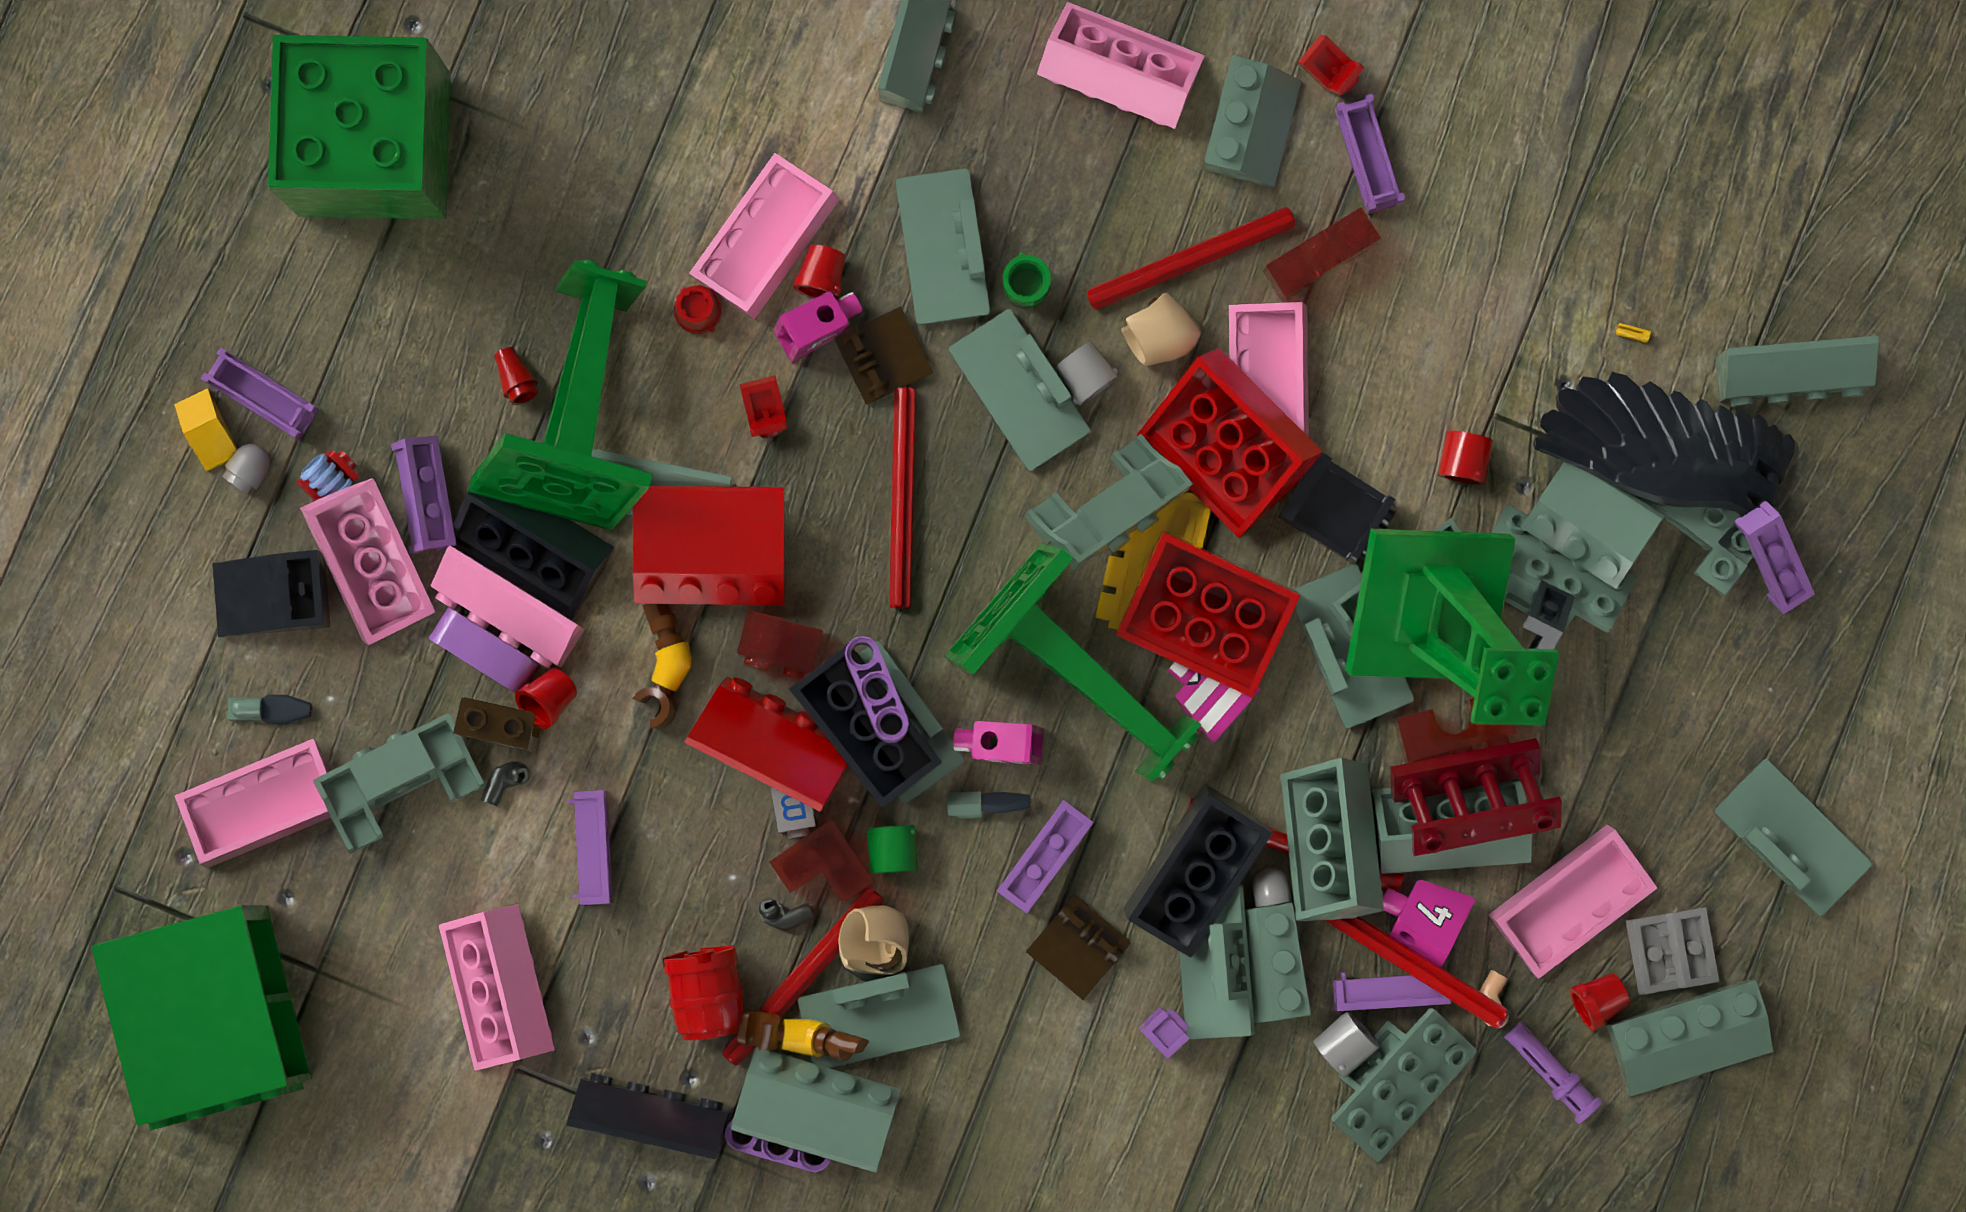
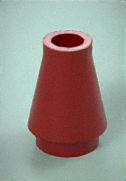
M507 347L495 353L494 359L497 363L504 398L509 399L512 405H519L533 399L538 394L536 387L538 381L517 355L514 347Z

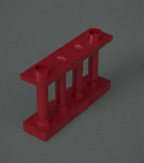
M1537 738L1390 766L1391 795L1394 803L1410 800L1418 824L1412 825L1413 855L1432 854L1561 828L1562 801L1560 796L1544 799L1535 778L1536 775H1540L1541 748ZM1520 779L1528 803L1507 807L1498 783ZM1483 786L1492 810L1470 814L1461 790ZM1446 793L1455 817L1433 821L1425 797Z

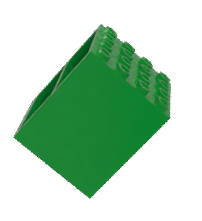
M273 35L268 188L298 217L446 220L451 73L429 40L424 37Z
M240 905L91 946L137 1126L148 1124L150 1131L304 1090L302 1082L312 1080L268 905Z

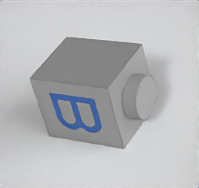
M771 788L778 833L787 832L788 839L809 836V828L817 827L814 808Z

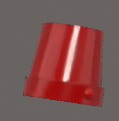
M810 245L799 274L795 277L793 289L813 299L831 291L835 299H839L842 291L841 280L845 254L828 246Z
M702 285L690 286L688 288L682 287L673 305L674 316L678 325L692 334H704L708 331L714 332L715 326L719 323L722 315L718 296L710 288Z
M552 668L530 684H525L515 693V701L520 710L535 713L534 726L548 729L558 720L559 715L577 696V690L567 674L557 668Z
M1615 973L1607 974L1584 984L1579 983L1569 988L1574 1008L1590 1031L1603 1027L1605 1022L1628 1008L1631 1004L1623 983Z

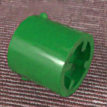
M1019 253L1018 257L1013 258L1006 265L1003 272V291L1006 298L1013 305L1020 308H1034L1047 298L1051 287V273L1047 264L1036 256Z
M915 825L866 829L870 874L918 870Z

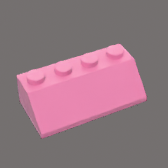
M1067 2L1048 39L1037 75L1047 78L1054 84H1062L1080 91L1090 98H1098L1116 105L1123 111L1133 112L1149 118L1156 124L1166 125L1175 129L1205 55Z
M449 545L445 551L431 584L432 588L439 591L435 597L437 600L452 609H455L458 604L471 611L467 618L484 629L489 624H492L502 631L499 635L500 639L518 649L521 643L533 650L530 657L548 669L552 663L562 667L583 634L584 628Z
M519 904L481 912L439 925L474 1071L554 1051L552 1033L548 1025L543 1005V996L539 989L534 969V960L530 953Z

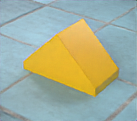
M207 388L174 404L182 432L205 470L208 472L228 462L238 448L210 390Z

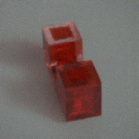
M1362 207L1268 263L1263 272L1282 303L1313 285L1315 281L1343 263H1349L1377 246L1381 238Z
M1474 698L1465 701L1469 720L1464 730L1457 734L1445 732L1439 727L1433 709L1393 720L1405 763L1436 758V755L1449 751L1451 755L1472 751V745L1484 742L1487 743L1488 747L1509 744L1508 736L1517 734L1516 726L1473 724L1470 719Z

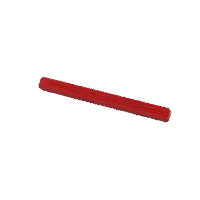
M1288 207L1279 209L1092 287L1086 291L1088 301L1094 310L1100 309L1292 229L1295 226L1294 216Z
M909 387L896 388L894 391L889 606L893 609H908L911 607L916 390Z
M866 888L758 1011L773 1013L781 1018L840 952L838 943L839 933L847 914L854 909L881 906L884 902L882 896L874 889ZM738 1033L722 1050L723 1056L735 1066L740 1065L756 1047L739 1044L737 1042Z
M1360 916L1324 920L1494 1028H1500L1508 1016L1507 1008Z

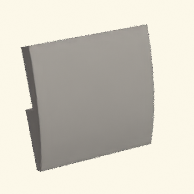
M1706 907L1626 920L1639 995L1719 982Z

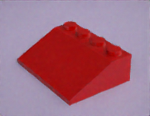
M1220 348L1198 356L1137 433V436L1142 434L1161 456L1181 468L1193 484L1189 489L1239 539L1306 474L1323 453Z
M650 486L633 506L634 603L784 605L787 580L784 487Z
M1162 530L1116 635L1253 698L1301 595L1295 590Z
M726 677L714 692L684 743L821 812L841 784L849 768L848 764L806 711L798 713L786 707V702L783 699L772 694H766L765 696L753 690L752 684L744 679Z

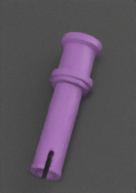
M1522 1021L1504 1036L1552 1087L1551 1093L1555 1100L1561 1099L1576 1116L1574 1120L1578 1124L1588 1118L1603 1103L1600 1097L1594 1098L1580 1083L1581 1077L1577 1073H1569Z

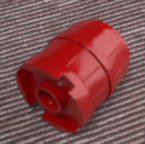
M733 945L700 948V951L691 953L683 951L662 958L664 974L668 975L669 1007L672 1008L677 1033L682 1034V1040L710 1039L739 1032V1024H742V1013L744 1011L742 999L744 993L743 987L740 986L735 964L738 963L736 947Z

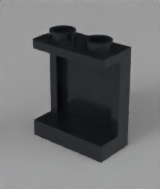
M1322 453L1303 476L1278 518L1351 564H1355L1358 558L1365 561L1370 530L1377 529L1379 526L1383 529L1387 528L1397 510L1391 507L1396 499L1390 495L1382 494L1333 463L1331 457Z
M1543 580L1540 581L1522 626L1536 633L1528 649L1555 648L1564 632L1575 596Z

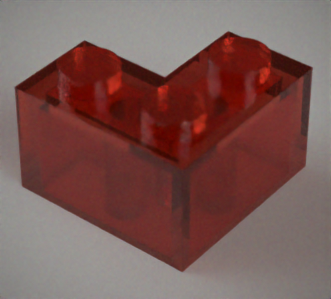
M747 610L737 655L744 659L743 664L747 667L768 671L769 665L784 668L783 676L801 680L805 677V674H809L816 668L824 631L788 622L784 618Z
M830 820L769 861L790 893L795 892L823 873L841 902L846 903L875 883L834 820Z

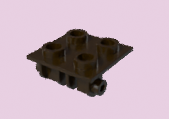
M901 306L858 327L857 325L851 326L843 331L844 334L834 338L866 405L893 393L896 388L905 387L933 373Z
M1073 895L1026 950V953L1080 999L1084 1000L1112 965L1122 956L1131 942L1077 896Z

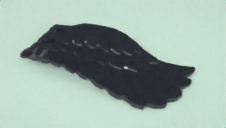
M1615 372L1611 373L1606 382L1597 378L1582 377L1576 386V390L1566 388L1559 391L1556 396V408L1558 411L1552 409L1544 414L1540 421V427L1547 434L1540 435L1533 441L1535 450L1576 466L1638 497L1676 507L1721 508L1735 511L1740 517H1743L1755 508H1761L1760 504L1765 501L1775 509L1780 493L1778 484L1783 482L1794 452V440L1791 434H1786L1782 438L1776 425L1768 427L1765 418L1759 414L1752 419L1741 410L1734 416L1730 410L1722 405L1713 412L1705 400L1700 399L1693 405L1681 392L1673 391L1671 395L1667 396L1662 388L1651 381L1639 387L1627 375ZM1746 496H1748L1752 503L1746 499Z

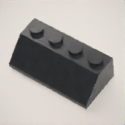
M467 492L453 524L456 546L453 547L570 620L576 616L599 579L614 549V546L569 519Z
M846 644L789 690L883 809L939 767L942 761L909 719L907 733L900 741L887 743L878 738L846 663L845 651L848 645ZM853 649L851 657L854 662L861 665L865 664ZM872 680L866 686V693L871 699L879 700L887 694L886 689L879 680ZM887 715L881 720L880 727L884 733L895 735L902 729V722L895 715Z
M1204 784L1124 906L1127 920L1191 958L1210 930V925L1214 924L1273 832L1238 803Z
M591 1073L590 1079H580L566 1126L710 1159H716L720 1156L730 1114L729 1110L722 1109L723 1102L708 1098H701L700 1104L685 1101L687 1094L667 1089L664 1090L663 1095L649 1092V1085L628 1081L627 1087L612 1084L613 1077L598 1073Z

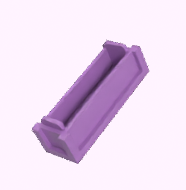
M1373 94L1365 95L1363 100L1347 105L1344 102L1338 103L1334 109L1367 215L1401 205L1405 201L1403 192L1400 193L1375 114Z
M220 347L217 352L219 355L218 359L209 373L206 374L204 372L200 379L300 441L319 409Z
M438 436L405 438L392 443V451L396 452L412 545L409 546V553L414 554L427 549L441 551L447 549L449 545L452 547L456 546Z
M1765 501L1760 504L1761 508H1755L1734 522L1746 537L1770 592L1767 594L1768 599L1785 614L1815 595L1781 515Z
M607 791L573 792L574 800H568V804H575L579 894H572L573 898H579V905L613 903Z
M1062 800L1056 811L996 891L1022 911L1028 913L1094 822Z
M1340 972L1341 980H1333L1335 1011L1451 1004L1450 999L1412 975L1346 979L1345 972Z
M1159 1007L1138 1027L1167 1059L1190 1039L1184 1033L1188 1029L1187 1023L1171 1009L1165 1012Z

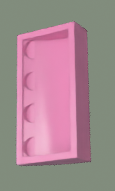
M774 153L689 274L755 320L840 199L833 190Z
M1303 302L1229 305V358L1309 437L1307 305Z
M314 738L175 795L200 865L210 868L331 818L313 782L314 779L330 772Z
M1606 825L1491 912L1489 917L1535 977L1539 979L1655 891L1657 887L1618 832L1609 825Z

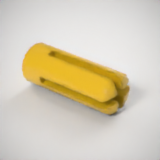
M1619 323L1616 327L1617 336L1644 343L1649 341L1651 333L1649 330Z

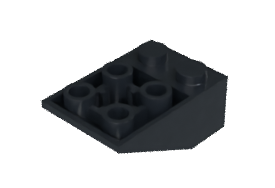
M319 550L278 553L212 563L219 638L330 628L326 565Z

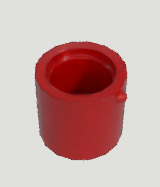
M1446 431L1438 476L1461 483L1485 485L1494 440L1468 432Z

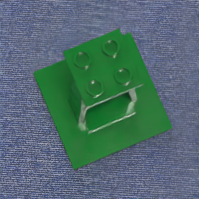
M574 260L558 282L555 292L579 298L581 302L543 443L504 433L470 478L468 492L610 531L650 488L652 473L592 457L614 309L627 312L645 289L646 280L636 278V275L629 271H611L601 268L600 264L591 260Z
M1371 529L1345 669L1350 676L1448 678L1474 697L1470 719L1473 724L1545 725L1560 652L1557 649H1524L1501 620L1516 539L1511 534Z
M1040 543L946 652L944 657L954 666L974 675L997 647H1001L1008 637L1012 638L1151 750L1149 755L1135 770L1138 775L1151 782L1156 778L1159 780L1163 779L1173 768L1175 763L1172 759L1181 749L1184 751L1188 750L1199 737V733L1196 731L1201 724L1191 717L1182 715L1168 731L1037 606L1038 602L1047 593L1046 590L1073 560V557L1064 549Z

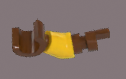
M645 604L642 606L652 635L658 636V640L655 641L658 649L655 653L657 662L651 681L655 683L653 687L643 688L638 691L632 699L645 704L652 697L659 699L661 711L657 717L650 720V728L661 729L671 724L675 718L677 711L676 701L670 693L671 691L676 692L691 669L692 656L688 642H683L681 633L675 632L678 624L674 613L670 611L669 605Z
M755 1010L743 1011L742 1024H739L737 1042L739 1044L758 1046L759 1050H777V1043H780V1049L818 1058L823 1055L831 1056L841 1061L849 1060L852 1054L863 1052L869 1043L868 1039L841 1031L837 1032L831 1029V1026L825 1022L812 1019H784L782 1025H780L781 1018L778 1015Z

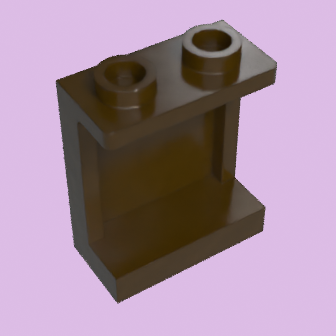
M463 697L460 701L453 734L537 753L543 729L534 726L536 715L533 712Z

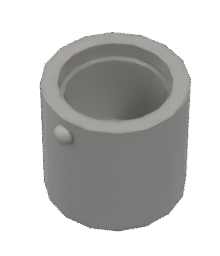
M1092 341L1075 350L1054 368L1064 386L1073 396V403L1080 406L1093 399L1119 377L1117 375L1118 370L1116 368L1112 369Z
M1346 1011L1313 1040L1322 1056L1344 1077L1348 1076L1380 1047L1370 1031L1350 1011Z

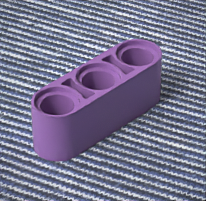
M450 607L447 608L428 638L514 693H517L529 682L539 666V663Z
M865 636L855 637L848 643L845 651L846 663L878 738L887 743L898 742L906 735L909 724L903 705L875 641ZM858 645H866L873 651V658L867 664H857L851 657L852 650ZM872 680L884 682L888 689L886 696L879 700L871 699L866 693L868 683ZM887 715H895L902 722V729L895 735L884 733L880 727L881 720Z
M733 1120L728 1123L725 1129L727 1143L731 1148L740 1152L811 1172L825 1169L831 1159L825 1158L820 1164H812L806 1159L804 1151L790 1147L787 1152L777 1154L770 1149L769 1141L753 1137L748 1143H739L733 1136V1130H730Z

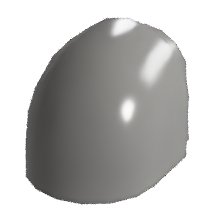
M256 444L243 445L235 451L225 465L227 470L222 477L245 494H248L252 487L257 490L270 469L269 456L262 447Z
M1266 867L1254 875L1251 889L1255 907L1293 901L1289 881L1281 870L1274 867Z

